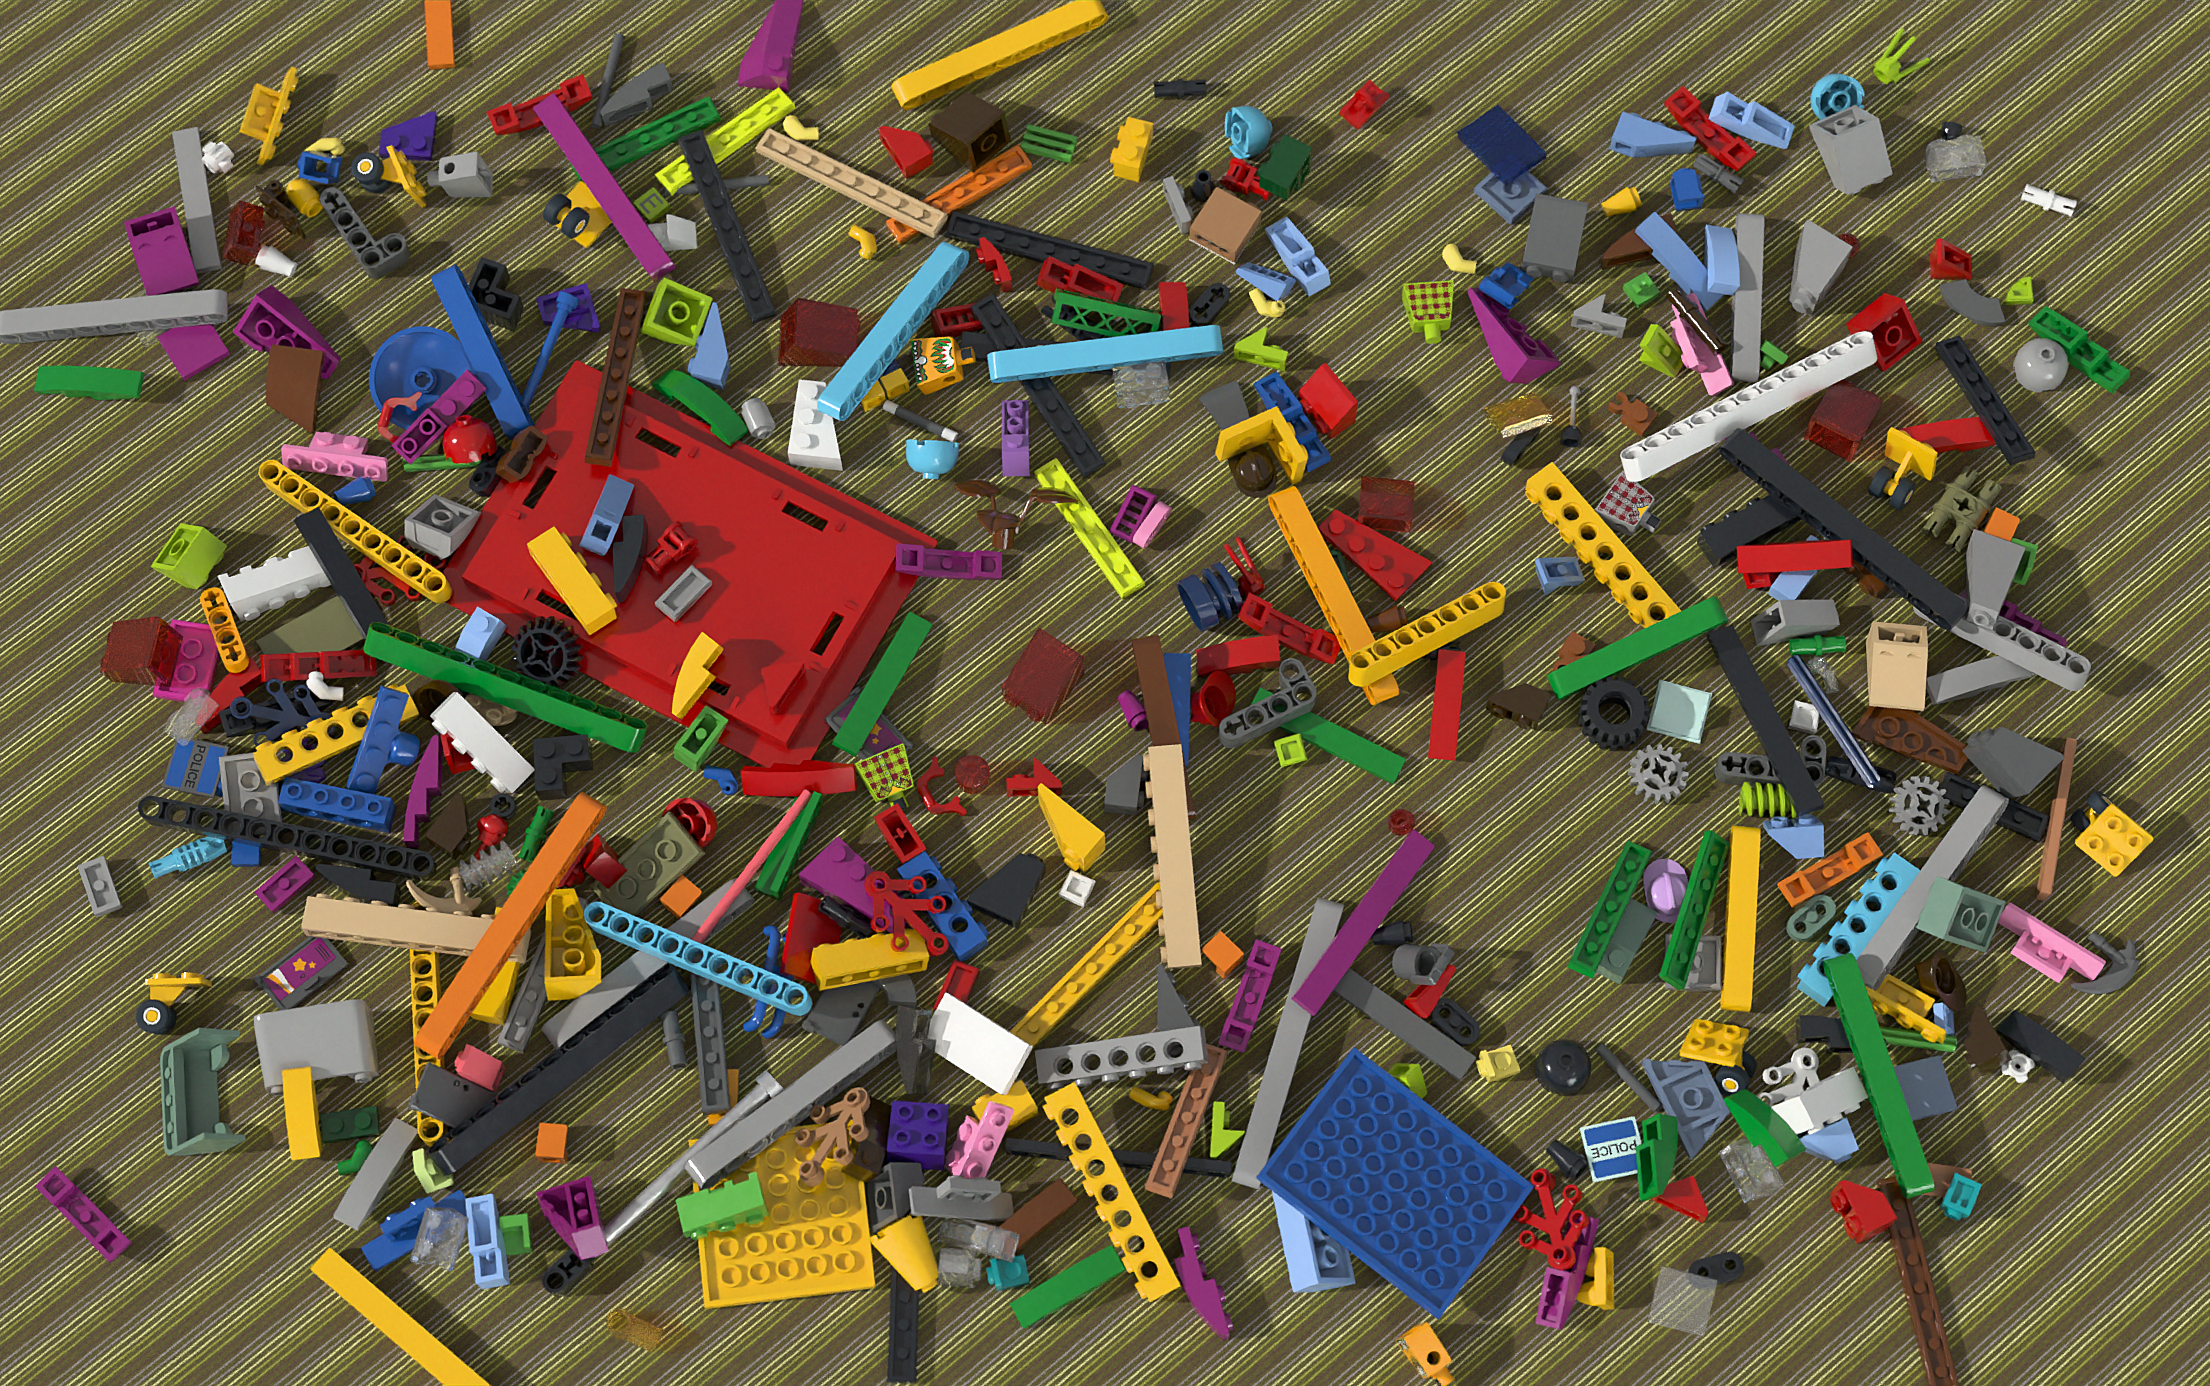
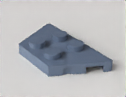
M1645 1059L1641 1064L1666 1114L1677 1117L1678 1138L1688 1159L1691 1160L1730 1111L1705 1061L1682 1062L1680 1060L1652 1061V1059Z

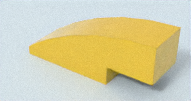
M703 632L691 647L677 679L672 713L681 720L715 679V676L708 669L724 650V648Z
M307 1066L283 1069L284 1104L291 1159L320 1157L323 1148L318 1123L320 1117L312 1068Z

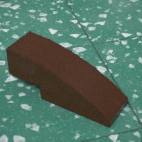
M1672 214L1661 216L1677 234ZM1634 228L1617 240L1603 254L1600 265L1601 269L1604 270L1651 259L1653 257V249L1635 233L1636 228Z
M1059 1178L1013 1214L990 1237L1007 1257L1015 1256L1031 1240L1039 1237L1079 1199L1066 1183Z

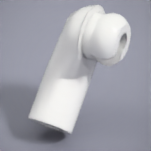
M314 671L309 674L307 686L318 698L343 701L344 687L327 686L323 682V674L321 672Z

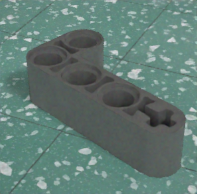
M328 188L322 192L320 202L326 216L368 277L379 279L409 260L410 251L402 235L392 233L375 242L339 189ZM333 203L339 205L340 209L336 211L335 207L333 206ZM352 221L350 225L342 226L343 223ZM365 241L363 245L356 246L357 242ZM402 247L399 251L392 252L393 248ZM379 260L376 265H369L370 262Z
M1289 658L1281 663L1279 683L1283 690L1221 721L1219 740L1223 746L1236 748L1310 712L1314 708L1317 691L1299 660ZM1293 670L1297 672L1298 676L1289 678L1284 673ZM1306 693L1311 698L1307 701H1301L1297 695ZM1283 705L1287 710L1277 713L1273 710V707ZM1255 716L1261 718L1262 723L1254 725L1248 720ZM1230 729L1231 732H1236V735H1232L1230 732L1227 733V730Z
M1810 735L1803 740L1798 753L1807 771L1816 776L1817 780L1813 782L1818 789L1825 775L1826 743L1820 736ZM1806 747H1814L1818 751V755L1809 754L1806 751ZM1726 752L1719 757L1714 769L1716 779L1725 784L1743 785L1744 782H1749L1750 786L1753 787L1756 782H1759L1762 788H1764L1766 783H1771L1773 789H1775L1777 784H1781L1768 757L1763 755ZM1728 764L1732 771H1727V767L1724 765ZM1740 765H1743V766H1744L1743 769H1742V773H1740V771H1741ZM1749 767H1758L1762 774H1752Z

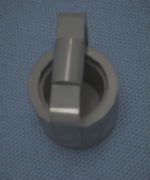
M1432 943L1430 946L1404 944L1399 946L1393 955V970L1400 979L1410 980L1414 984L1431 986L1438 981L1455 952L1448 944Z

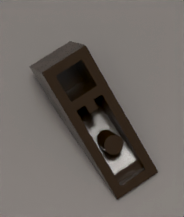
M870 1095V1106L864 1113L865 1126L868 1128L869 1134L865 1140L860 1142L854 1138L852 1139L850 1150L854 1154L853 1160L848 1165H843L841 1171L865 1183L879 1175L887 1151L892 1109L891 1105Z

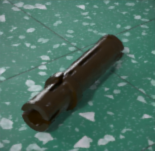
M1679 286L1667 293L1666 298L1680 313L1679 317L1686 320L1709 347L1714 356L1722 353L1728 344L1698 310V305L1695 302H1691Z

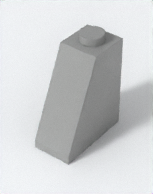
M1834 599L1779 600L1751 620L1757 646L1785 642L1790 639L1808 638L1814 635H1825L1840 625Z

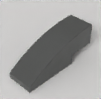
M664 62L647 69L631 79L608 100L600 111L605 127L653 109L652 99L674 91Z

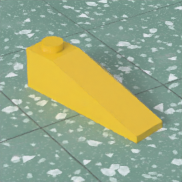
M574 888L555 889L546 902L544 983L548 1001L577 999L601 983V955L593 939L591 929H589L584 919V912Z

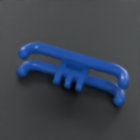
M768 925L764 928V934L769 936L770 940L764 968L761 969L792 981V977L779 974L780 967L776 966L781 935L776 926ZM785 932V933L782 935V940H783L784 942H785V940H786V934H787V932ZM779 985L769 986L766 994H774L778 990ZM757 1000L751 1020L743 1025L744 1031L752 1032L761 1025L766 1013L767 1003ZM775 1007L770 1026L762 1030L764 1038H772L780 1031L786 1011Z

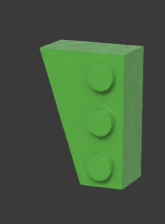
M757 1172L748 1174L749 1180L734 1184V1180L724 1182L725 1187L711 1191L707 1188L676 1199L683 1233L686 1238L691 1237L692 1240L701 1239L708 1236L710 1231L719 1229V1232H727L735 1229L736 1225L747 1222V1225H753L764 1221L763 1217L769 1216Z

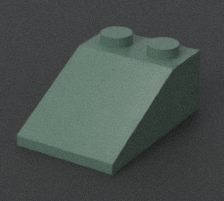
M1937 876L1935 882L1930 887L1925 907L1919 914V922L1916 928L1941 939L1986 953L2006 901Z
M1632 898L1630 899L1597 969L1598 974L1619 985L1621 984L1658 914L1657 911Z

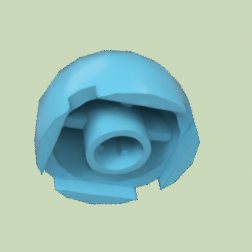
M1838 73L1826 75L1816 83L1812 90L1811 108L1820 120L1853 105L1863 109L1861 103L1862 96L1864 97V90L1858 81L1848 75Z
M1239 106L1231 108L1233 111H1228L1225 118L1226 138L1231 137L1233 143L1232 146H1229L1231 152L1239 159L1260 154L1269 143L1270 135L1272 134L1271 122L1267 120V117L1261 110L1255 107Z
M906 440V459L914 471L923 473V478L939 479V474L948 473L957 463L959 443L933 440Z

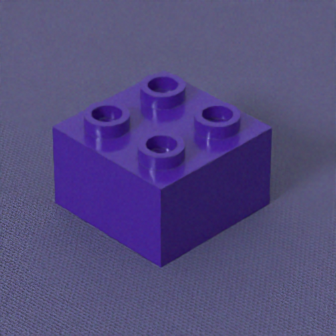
M892 1101L887 1145L888 1164L891 1162L921 1163V1169L944 1171L949 1129V1105Z

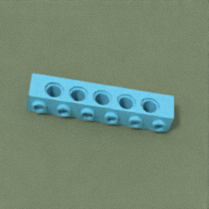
M1895 852L1889 860L1885 857L1881 860L1875 869L1879 874L1874 881L1868 878L1859 891L1863 896L1858 902L1854 899L1844 911L1848 915L1843 923L1837 921L1829 932V935L1832 936L1827 945L1823 942L1813 954L1817 958L1813 965L1806 964L1797 976L1801 979L1797 988L1823 1007L1826 1006L1833 996L1827 977L1819 969L1820 966H1823L1824 960L1844 955L1836 951L1835 945L1837 944L1844 945L1848 953H1852L1857 960L1921 871ZM1881 881H1890L1894 885V890L1885 889ZM1866 902L1876 903L1879 911L1869 910ZM1850 924H1860L1863 927V932H1854Z

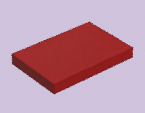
M799 892L794 893L779 973L817 985L811 965L813 948H817L822 944H839L842 930L837 925V921L818 911L821 899Z

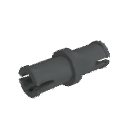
M664 1012L660 1015V1019L662 1020L665 1035L663 1044L668 1050L670 1068L681 1069L688 1066V1061L683 1045L685 1036L680 1030L678 1012Z

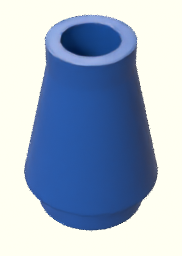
M360 476L343 488L333 492L335 501L343 506L371 501V498L376 496V492L371 479L368 476L364 478Z

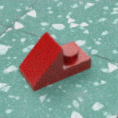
M1034 758V778H1029L1028 775L1024 774L1006 778L1007 797L1038 796V786L1041 783L1057 796H1062V782L1036 758Z

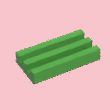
M1028 124L1020 147L1024 152L1071 163L1078 138ZM1029 141L1042 144L1045 147L1068 151V154L1029 144Z

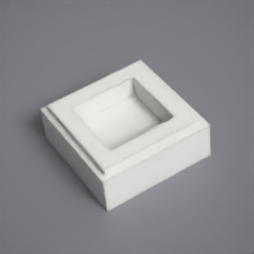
M1795 700L1788 728L1815 735L1820 714L1814 705Z
M1070 869L1059 892V896L1084 907L1095 885V880Z

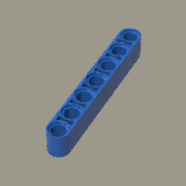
M454 264L431 276L433 285L478 379L488 388L485 394L505 435L511 440L525 428L531 425L534 427L530 413L460 268Z

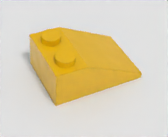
M1041 783L1038 786L1039 805L1062 856L1065 858L1064 862L1072 870L1077 871L1079 869L1085 874L1105 851V833Z

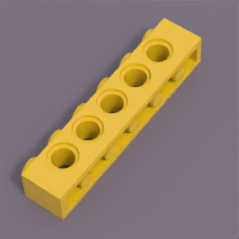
M397 684L388 686V688L406 692L409 695L399 726L418 718L419 712L405 684L400 687ZM372 695L366 696L357 701L358 706L349 710L347 706L332 712L333 717L325 721L322 718L315 719L307 724L308 728L297 732L294 729L281 736L283 740L274 744L271 741H267L257 746V751L253 753V759L266 785L270 786L285 779V777L292 776L361 744L367 725L362 728L356 727L352 719L357 715H362L369 721L377 697L373 698ZM331 727H338L342 730L343 735L338 739H332L327 734V730ZM306 738H312L317 742L318 746L316 749L309 751L302 746V741ZM285 749L291 752L292 759L288 762H282L277 758L276 754L280 750Z

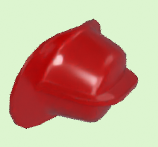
M1212 672L1204 685L1191 696V722H1199L1203 725L1212 724L1215 727H1220L1221 721L1230 715L1236 702V690L1233 681L1225 672Z

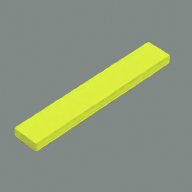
M780 87L706 138L716 164L795 109L794 102ZM684 155L655 174L656 179L664 188H667L671 196L683 185L694 181Z
M1055 458L1035 470L1034 475L1042 487L1061 489L1078 500V504L1068 502L1055 505L1122 600L1144 587V580L1058 459Z

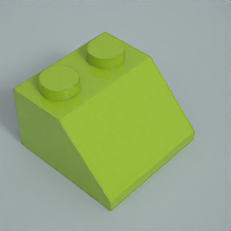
M663 278L657 285L640 332L663 342L694 347L713 298Z
M180 523L150 567L184 587L197 590L206 583L209 577L208 573L213 566L222 560L223 552L227 545L204 527Z

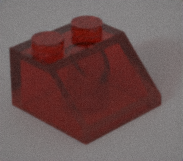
M1361 476L1357 521L1371 529L1410 533L1415 481Z

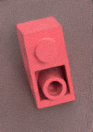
M466 1044L464 1052L460 1051L455 1061L456 1071L459 1076L495 1093L497 1092L506 1070L502 1061Z

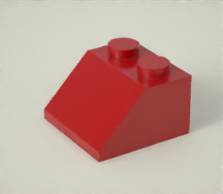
M1886 293L1846 323L1851 335L1863 331L1870 332L1873 335L1877 353V361L1874 365L1882 372H1885L1923 342L1904 299Z
M1325 362L1299 390L1298 401L1302 405L1303 413L1305 415L1309 414L1313 418L1314 425L1319 433L1322 435L1326 434L1331 440L1356 422L1358 401Z

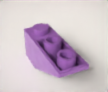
M1028 400L1002 401L1003 477L1030 476Z

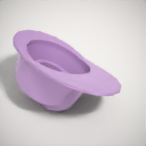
M1659 859L1647 866L1643 874L1646 902L1649 908L1658 912L1657 920L1665 923H1674L1678 918L1688 886V879L1684 869L1677 862L1670 859Z

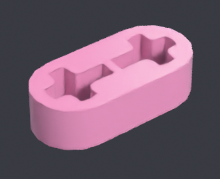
M1159 501L1138 528L1133 537V542L1145 549L1168 519L1172 508Z

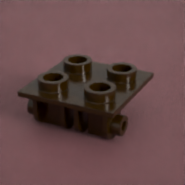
M272 180L264 189L257 185L256 189L260 196L258 200L265 206L264 212L274 221L278 218L283 222L284 228L292 235L297 233L305 239L306 236L296 214L289 210L291 202L282 183L278 180Z

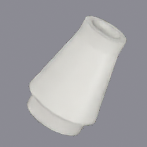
M265 245L260 249L255 262L262 270L283 274L288 277H292L297 267L296 262L290 260L276 248Z

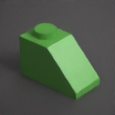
M705 705L674 746V758L694 772H697L713 751L728 723V719Z

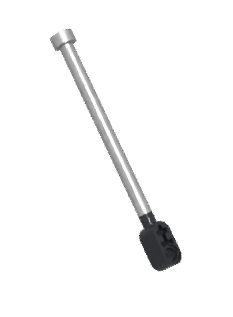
M766 1070L755 1079L758 1085L605 1226L608 1246L688 1173L685 1170V1166L693 1156L752 1114L769 1097L773 1098L784 1090ZM572 1249L568 1250L544 1273L542 1277L544 1289L555 1297L567 1295L590 1274L593 1269V1260L596 1257L581 1260L583 1265L579 1268L575 1266L574 1259L578 1256ZM565 1267L573 1274L572 1277L563 1271ZM558 1275L563 1276V1285L558 1289H552V1279Z

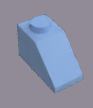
M1841 1118L1828 1125L1824 1122L1823 1129L1810 1135L1807 1130L1797 1134L1806 1148L1805 1152L1822 1160H1834L1835 1163H1840L1850 1159V1153L1859 1150L1847 1118Z

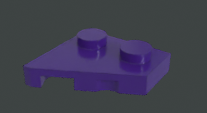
M430 112L382 130L379 148L380 158L387 159L391 157L387 147L392 145L397 151L402 150L407 160L432 161L438 120L437 112Z
M587 283L561 290V292L568 293L579 299L576 309L572 310L571 314L568 313L562 328L601 332ZM560 291L536 298L544 325L552 326L558 311L556 300Z

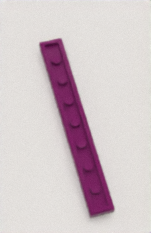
M1415 829L1407 835L1291 998L1312 1016L1316 1015L1435 847Z

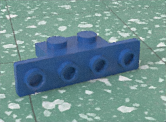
M458 1190L437 1203L430 1196L427 1198L422 1197L413 1201L410 1204V1208L405 1211L389 1215L385 1222L380 1225L384 1234L362 1246V1251L374 1271L380 1270L467 1218L466 1197L463 1192Z

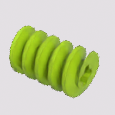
M1749 782L1743 783L1739 795L1740 816L1743 809L1746 808L1750 817L1754 809H1757L1759 817H1763L1765 810L1769 811L1771 818L1775 816L1776 811H1780L1781 817H1785L1787 812L1790 811L1792 819H1796L1797 814L1781 784H1777L1773 791L1771 783H1766L1763 790L1759 782H1756L1752 789Z

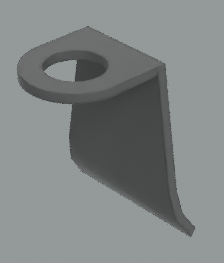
M1237 381L1219 386L1199 398V401L1205 406L1221 430L1250 418Z

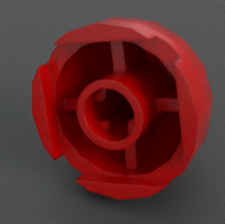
M470 415L459 416L444 431L443 451L447 461L449 458H452V462L456 464L476 462L482 460L481 454L488 452L490 456L497 450V442L492 428L488 423L479 418H471Z
M694 797L678 798L669 803L663 811L662 817L668 812H672L701 848L709 845L715 837L717 817L714 810L705 801Z

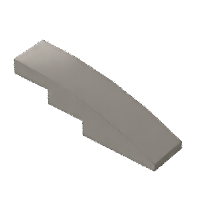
M1998 655L1926 678V689L1933 705L1977 696L1982 691L2004 687L2009 682L2031 678L2035 673Z
M397 1118L392 1121L347 1190L333 1215L334 1219L357 1231L387 1192L389 1182L404 1163V1156L419 1137L418 1129Z

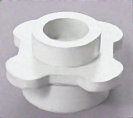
M2012 1050L2009 1052L2012 1060L2002 1065L2001 1071L2004 1075L2014 1077L2018 1083H2024L2027 1080V1073L2030 1069L2034 1068V1061L2026 1055L2019 1053V1051ZM2019 1064L2020 1069H2017L2015 1065Z

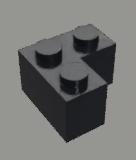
M481 257L469 283V288L487 323L515 331L524 307L520 296L505 291L510 280L506 265Z
M588 734L533 739L535 791L539 800L567 799L566 773L593 770L592 743Z

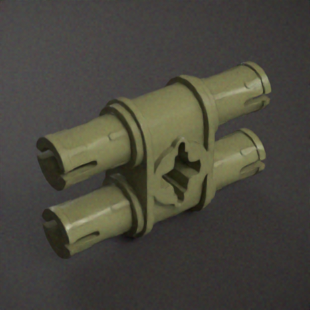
M1964 466L1954 483L1946 486V491L1939 502L1933 505L1934 513L1922 528L1923 533L1928 535L1932 527H1934L1930 538L1936 539L1947 521L1956 525L1957 527L1945 542V545L1951 549L1954 543L1958 541L1953 549L1957 553L1962 550V547L1970 535H1972L1973 530H1979L1978 527L1985 516L1991 513L1990 505L2002 490L2001 486L1996 483L1992 491H1990L1994 481L1987 480L1977 497L1968 493L1967 491L1978 477V473L1974 469L1967 477L1971 469L1969 466ZM1961 506L1965 508L1963 512L1958 510Z

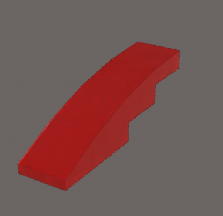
M1979 417L1953 419L1897 429L1907 432L1911 438L1920 443L1929 444L1938 454L1957 449L1961 453L1996 445Z
M1852 539L1737 546L1738 573L1787 572L1853 567Z
M1438 650L1428 758L1455 761L1466 652Z
M364 650L260 655L262 682H267L271 678H277L280 681L309 680V674L314 671L321 672L323 679L377 676L376 658L366 654Z
M803 760L800 765L773 763L770 768L744 766L741 770L744 795L800 796L804 790L809 791L811 794L815 791L825 795L856 791L857 789L855 764Z

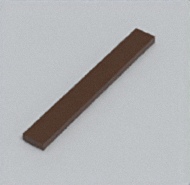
M621 288L585 453V463L612 467L647 299V291Z
M1896 1176L1879 1179L1876 1181L1878 1191L1884 1193L1897 1217L1888 1228L1927 1384L1928 1386H1959L1912 1199L1904 1198Z

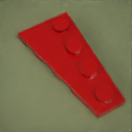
M1336 509L1318 527L1321 535L1330 544L1339 550L1395 602L1433 563Z

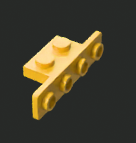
M293 66L286 73L280 92L258 83L254 86L239 132L263 141L257 160L258 165L262 166L267 159L271 160L274 155L276 146L273 145L275 137H279L283 128V123L280 122L282 114L286 115L291 100L287 98L289 92L294 91L298 82V77H295L297 68Z
M1890 974L1885 977L1876 991L1865 986L1872 1007L1876 1012L1883 1015L1887 1013L1893 1016L1901 1026L1908 1029L1912 1027L1921 1032L1922 1037L1930 1042L1944 1043L1947 1031L1926 1020L1933 1004H1935V999Z

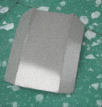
M434 494L405 519L404 537L413 549L417 548L442 560L450 556L465 540L476 524L481 512Z

